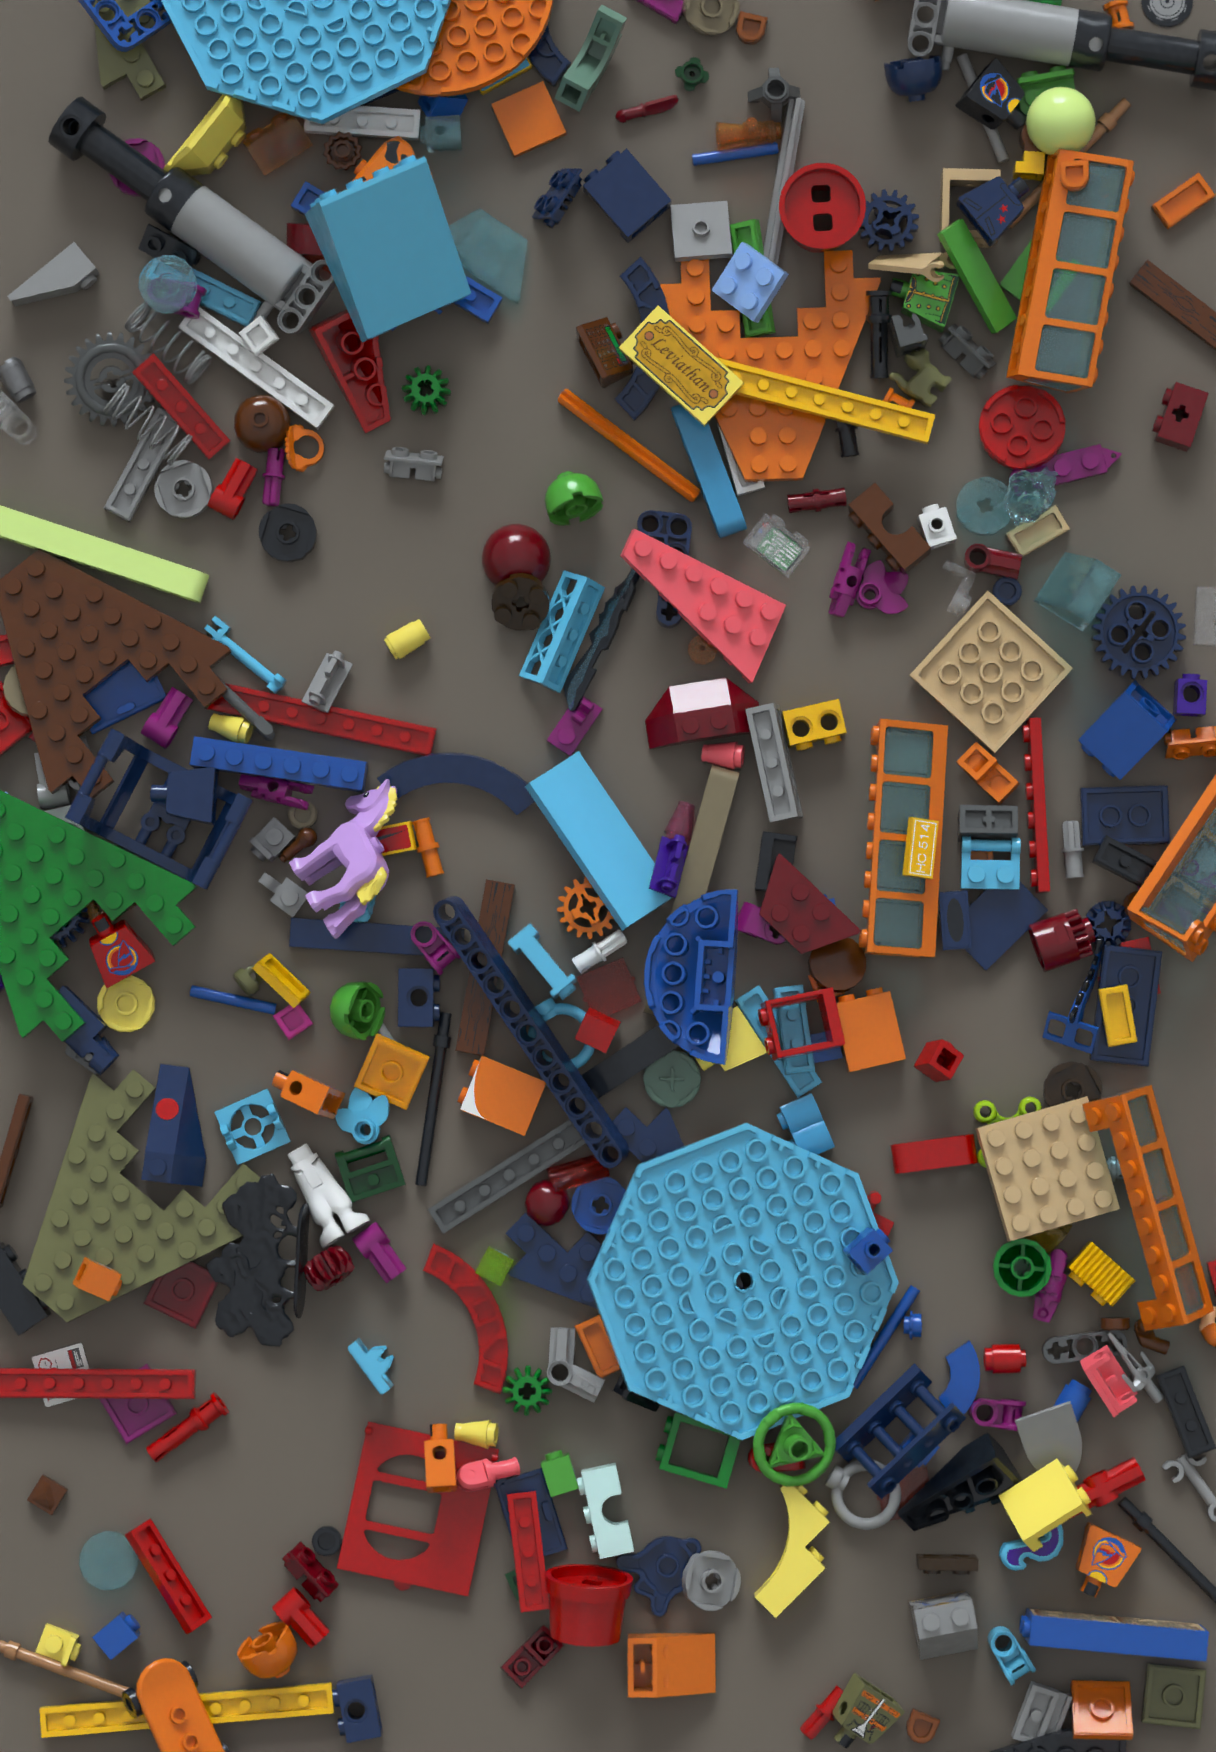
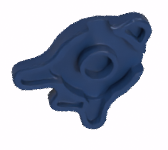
M662 1536L649 1542L638 1553L619 1555L616 1563L620 1570L639 1575V1580L634 1584V1591L647 1596L651 1601L652 1613L655 1616L661 1617L666 1614L670 1600L676 1594L683 1591L682 1574L684 1568L693 1554L701 1552V1544L693 1537L682 1539L673 1536Z

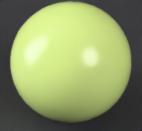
M1054 87L1042 92L1034 99L1027 113L1026 128L1032 143L1045 154L1052 155L1058 149L1079 152L1088 144L1093 136L1096 122L1095 113L1091 103L1081 92L1068 87Z

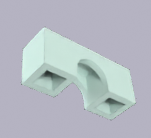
M616 1462L581 1470L582 1477L577 1478L580 1495L586 1494L588 1506L583 1507L586 1524L592 1523L594 1535L589 1536L592 1552H598L600 1559L634 1552L628 1520L613 1522L608 1520L602 1512V1505L607 1498L622 1494Z

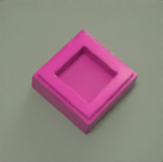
M300 1004L295 1008L288 1005L273 1015L288 1040H291L313 1025V1022Z

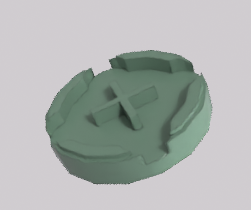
M672 1050L645 1068L643 1081L646 1092L654 1102L660 1106L675 1108L684 1106L693 1100L699 1091L701 1076L699 1067L690 1056L684 1052Z

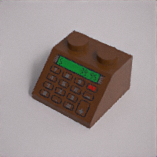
M606 317L576 327V338L602 389L633 374L632 365L634 363L619 350L621 346L619 339L623 337L615 322L610 324Z

